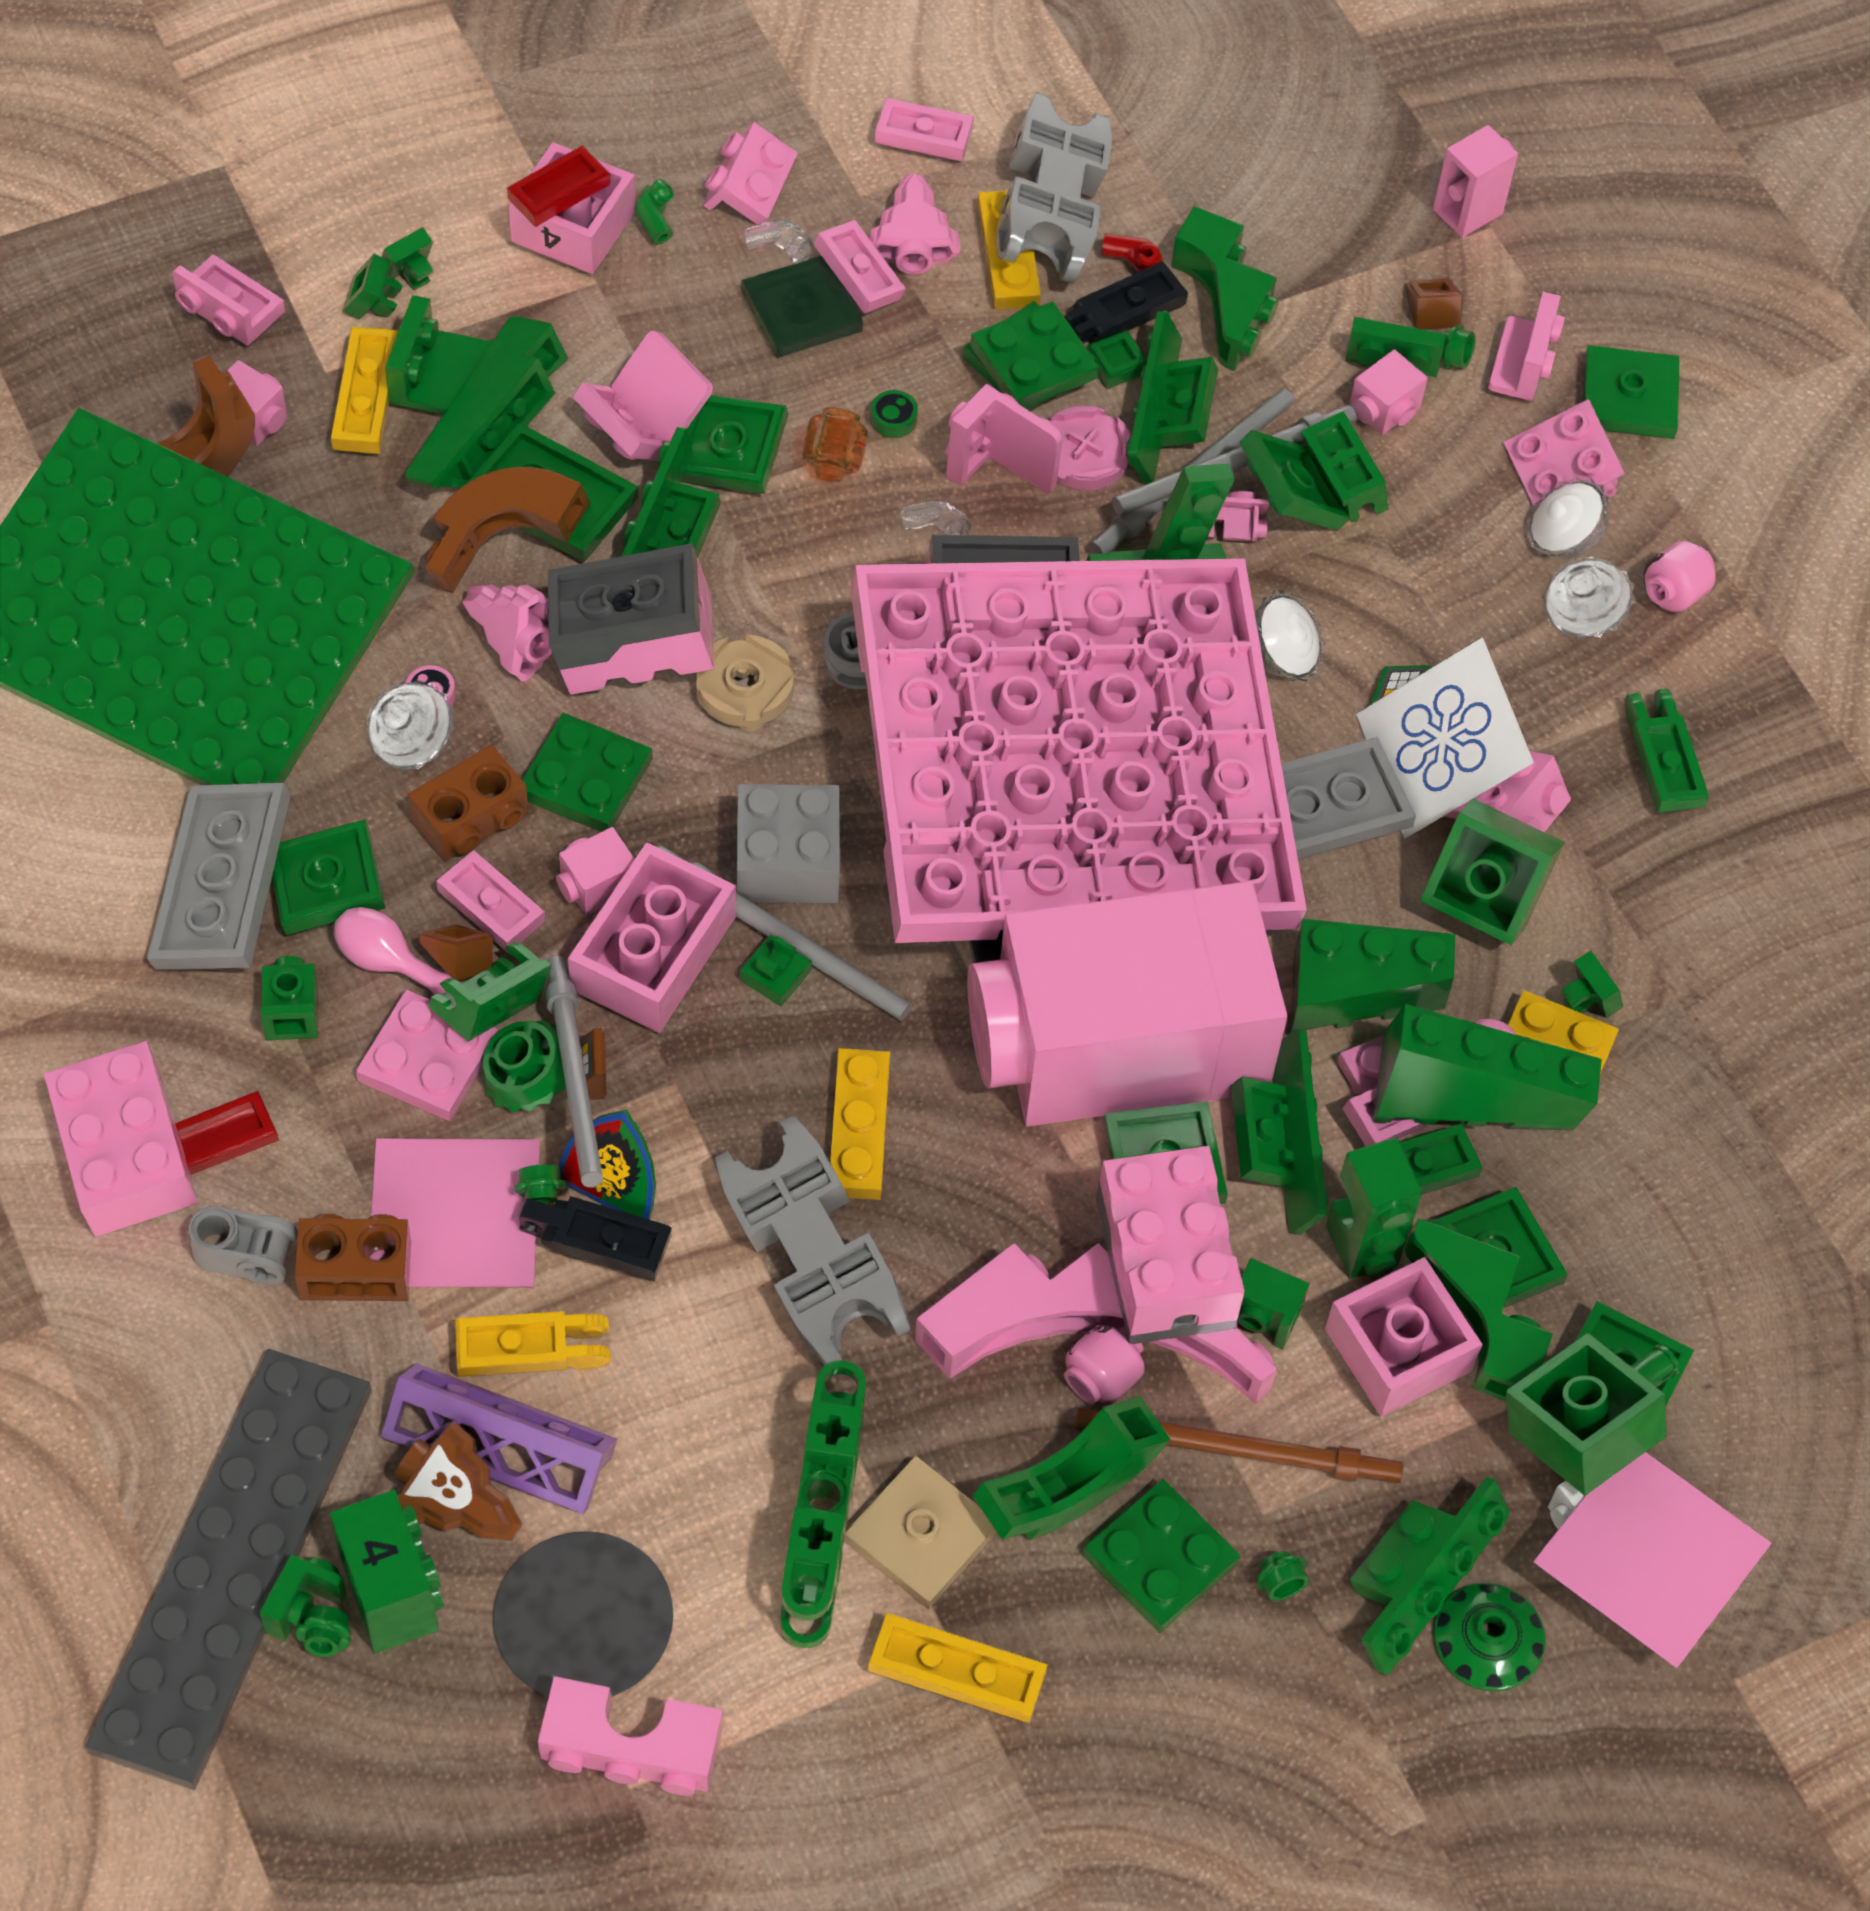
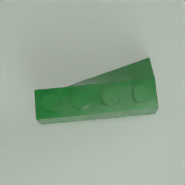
M1405 1004L1384 1031L1373 1122H1391L1394 1118L1414 1119L1415 1123L1436 1124L1438 1120L1464 1121L1465 1126L1484 1127L1487 1122L1508 1123L1510 1128L1574 1130L1598 1103L1602 1059Z

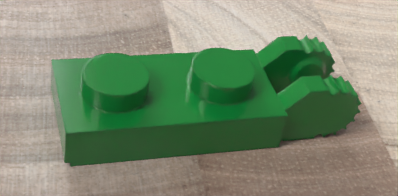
M1669 688L1656 690L1654 707L1657 718L1650 719L1641 694L1639 692L1628 693L1625 700L1626 716L1632 729L1631 732L1657 813L1705 807L1709 798L1708 791L1683 715L1678 714Z

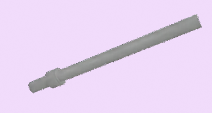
M1281 389L1185 467L1197 465L1241 446L1239 441L1251 430L1260 431L1294 404L1293 395L1287 389ZM1170 496L1128 513L1115 516L1112 519V526L1089 544L1091 553H1109L1121 542L1133 540L1145 530V523L1166 507Z
M1346 405L1323 415L1316 412L1300 418L1296 426L1271 436L1296 444H1306L1301 436V430L1342 411L1345 412L1351 424L1356 422L1357 415L1351 405ZM1240 447L1194 466L1229 463L1233 471L1246 466L1248 457L1243 448ZM1181 471L1113 497L1112 505L1118 515H1122L1170 496Z
M661 845V846L658 847V848H660V849H662V850H664V851H666V852H668V853H670V854H672V855H674V856H676V857H678V858L684 860L683 858L679 857L678 855H676V854L673 853L672 851L668 850V849L665 848L664 846ZM698 862L693 863V865L715 875L713 871ZM736 893V917L768 937L769 935L775 938L779 936L796 947L798 953L811 960L813 966L898 1020L902 1021L907 1016L912 1007L910 1002Z
M553 956L547 960L552 964L548 974L549 984L545 989L547 1008L555 1018L581 1182L586 1187H596L602 1183L603 1175L575 1011L578 1008L577 991L574 983L569 981L566 960L561 956Z

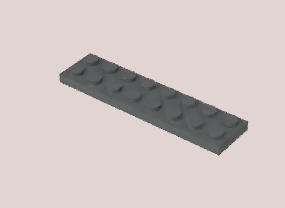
M268 1348L85 1746L88 1754L194 1791L196 1790L264 1636L265 1631L260 1611L291 1554L299 1557L371 1394L372 1389L369 1381Z

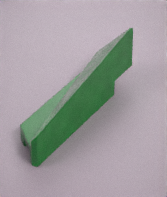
M511 316L507 319L405 472V476L410 482L433 488H439V486L461 488L519 422L525 426L532 422L555 394L548 377L568 360V356L551 323L519 316Z

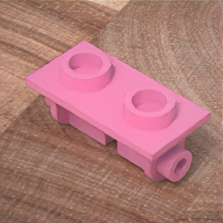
M1231 492L1230 497H1226L1215 521L1223 522L1222 540L1256 543L1257 538H1266L1267 519H1259V515L1265 516L1270 505L1268 500L1258 499L1259 495L1254 492ZM1214 525L1207 539L1214 538Z

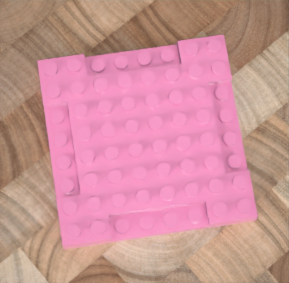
M1245 558L855 565L850 590L861 672H865L886 835V844L883 852L895 943L996 940L1000 930H1004L1005 914L1248 881H1253L1265 930L1298 928L1307 908Z

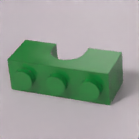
M1397 1137L1346 1153L1340 1179L1348 1197L1332 1202L1326 1227L1350 1279L1366 1274L1370 1278L1379 1277L1389 1273L1399 1264L1423 1193Z

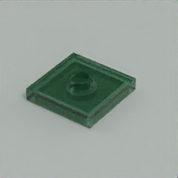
M822 256L742 280L741 290L776 358L863 331V320L846 288Z

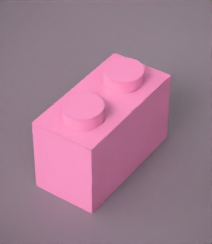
M1487 125L1447 148L1433 210L1461 238L1503 215L1518 153L1514 150L1511 143Z

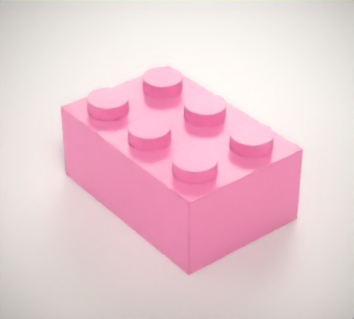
M646 842L568 957L569 981L574 983L578 994L660 1033L736 918V885Z
M147 1041L44 1073L79 1207L95 1237L198 1204L161 1070Z

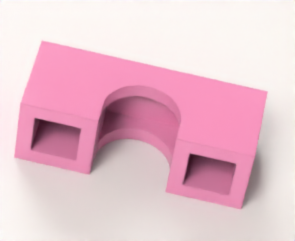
M554 1676L538 1739L540 1758L548 1760L550 1767L567 1773H580L582 1767L604 1771V1776L607 1779L622 1784H637L638 1779L659 1782L663 1790L682 1796L694 1795L695 1790L709 1793L723 1730V1710L666 1699L661 1721L652 1732L642 1737H626L614 1731L608 1723L612 1707L610 1687Z

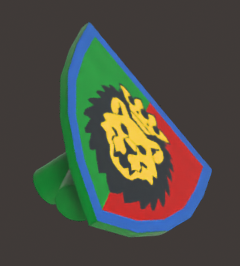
M627 1109L603 1114L593 1120L603 1175L602 1183L596 1187H586L582 1184L574 1136L568 1141L559 1162L561 1180L566 1181L567 1187L606 1207L650 1220L655 1201L656 1179L653 1160L640 1131V1126L634 1122Z

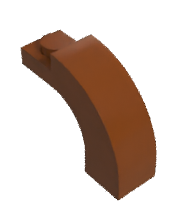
M208 356L193 362L198 391V403L195 412L179 431L157 444L227 476L241 460L251 442L255 427V413L228 371L221 373L212 357Z
M513 467L482 475L458 489L447 499L434 516L433 520L444 537L436 540L431 546L425 568L436 586L454 593L476 553L490 537L506 529L528 527L540 530L567 543L589 506L590 501L581 483L542 468Z

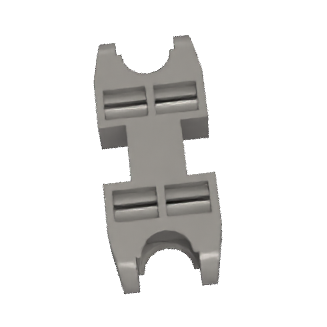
M1036 92L1014 137L1009 162V169L1029 175V180L1015 176L1002 202L996 233L997 252L1001 260L1014 263L1022 251L1029 249L1039 250L1052 259L1056 272L1060 273V280L1074 284L1097 237L1101 205L1083 200L1080 196L1083 194L1093 198L1108 170L1112 145L1111 123L1107 116L1095 112L1090 121L1085 125L1069 124L1056 114L1054 103L1049 102L1050 97L1048 95Z
M790 1115L779 1121L785 1132V1135L782 1136L784 1148L779 1161L772 1167L764 1170L750 1169L740 1160L734 1162L728 1150L715 1156V1161L725 1196L755 1251L759 1252L780 1240L797 1272L773 1285L803 1340L820 1361L826 1365L833 1361H842L839 1352L843 1350L841 1344L842 1331L846 1324L854 1318L873 1316L881 1320L885 1326L891 1324L898 1337L911 1331V1326L900 1290L869 1232L844 1245L828 1213L845 1205L850 1200L820 1144L794 1115Z

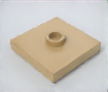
M915 1456L845 1532L844 1541L929 1609L997 1532L979 1505Z

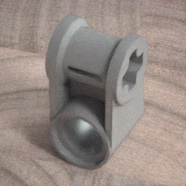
M208 1206L200 1209L193 1215L189 1222L190 1244L194 1261L201 1269L208 1272L246 1278L263 1285H279L283 1283L286 1275L283 1263L289 1244L295 1242L298 1234V1229L295 1225L276 1216L255 1215L226 1209L221 1206ZM213 1234H221L227 1237V1239L218 1244L203 1242L205 1238Z

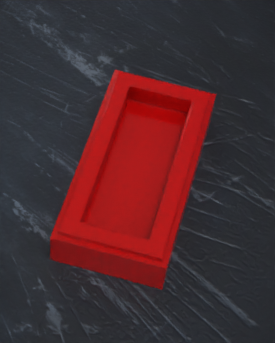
M582 145L507 187V197L530 223L536 227L609 186L610 173Z
M259 1091L175 1123L190 1175L279 1141L277 1131Z

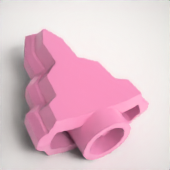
M906 174L895 190L894 206L883 211L880 226L871 229L870 241L887 263H896V267L900 271L916 275L927 272L932 268L933 264L948 263L952 258L960 255L958 231L948 226L946 213L934 206V192L923 175Z
M493 584L469 586L467 597L463 600L465 608L470 616L484 627L487 642L499 654L501 665L521 682H526L543 666L544 660L552 654L549 646L548 598L527 584L518 588L508 585L503 586L501 589Z

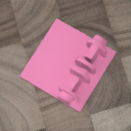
M1589 399L1504 441V445L1536 511L1542 501L1553 491L1569 484L1582 483L1592 486L1600 495V499H1608L1617 492V478L1625 474Z

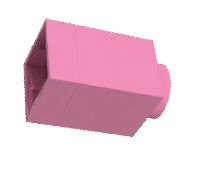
M1253 881L1005 914L1000 960L971 963L968 968L969 1016L973 1044L982 1081L987 1089L1011 1085L1017 1086L1025 1127L1105 1116V1113L1228 1099L1232 1098L1231 1085L1242 1076L1272 1082L1288 1016Z

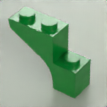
M1193 206L1175 237L1171 268L1191 276L1207 290L1212 302L1219 362L1223 367L1235 371L1244 355L1248 357L1253 355L1260 339L1261 331L1259 328L1262 323L1269 325L1276 313L1279 299L1273 297L1277 277L1242 264L1247 247L1241 245L1244 225Z
M1418 1218L1408 1237L1405 1254L1411 1263L1424 1257L1427 1259L1483 1344L1478 1355V1368L1472 1389L1507 1401L1506 1390L1543 1365L1553 1333L1541 1329L1540 1324L1529 1317L1522 1315H1511L1509 1317L1502 1314L1521 1256L1508 1252V1248L1498 1241L1487 1238L1476 1240L1458 1233L1453 1225L1436 1219L1425 1221Z

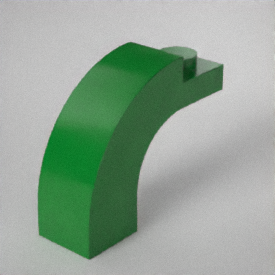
M1138 1396L1103 1407L1089 1425L1072 1442L1056 1454L1025 1470L983 1482L972 1496L1001 1540L1026 1533L1028 1538L1033 1540L1065 1526L1110 1498L1141 1473L1171 1439L1143 1398Z

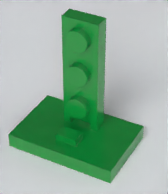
M1229 463L1183 467L1147 549L1089 554L1086 561L1227 559L1221 543L1205 544L1235 480Z

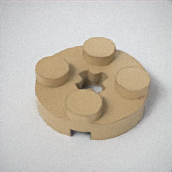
M745 635V640L729 642V637L713 643L714 669L696 672V699L708 714L720 722L738 726L743 731L755 732L763 728L766 722L772 721L785 711L793 696V672L787 653L778 644L757 635ZM748 675L754 676L753 685L750 687H740L736 685V681L733 679L736 676L742 679Z

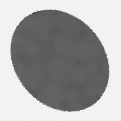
M589 1531L572 1532L552 1537L537 1544L523 1554L504 1577L497 1592L493 1611L495 1639L506 1664L526 1685L546 1696L550 1694L554 1676L610 1687L611 1697L628 1690L645 1678L658 1663L669 1642L673 1624L671 1594L663 1574L651 1558L632 1543L619 1537Z

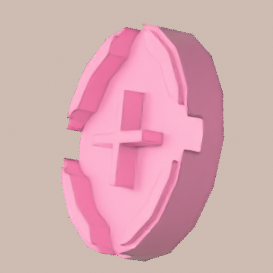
M1074 406L1058 411L1051 417L1050 422L1056 426L1063 436L1057 476L1059 484L1075 490H1098L1113 485L1125 475L1129 467L1126 457V443L1128 439H1131L1132 435L1126 424L1117 416L1114 420L1111 416L1105 415L1104 409L1095 406Z

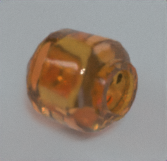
M827 407L823 409L822 414L811 417L803 444L802 458L806 464L815 469L814 475L827 481L840 482L843 475L854 474L860 470L866 449L868 430L859 422L860 416L858 414L841 408Z

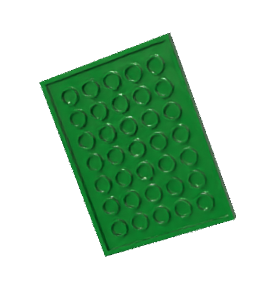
M78 407L0 525V688L197 784L284 783L414 575L415 570L413 564L405 559Z

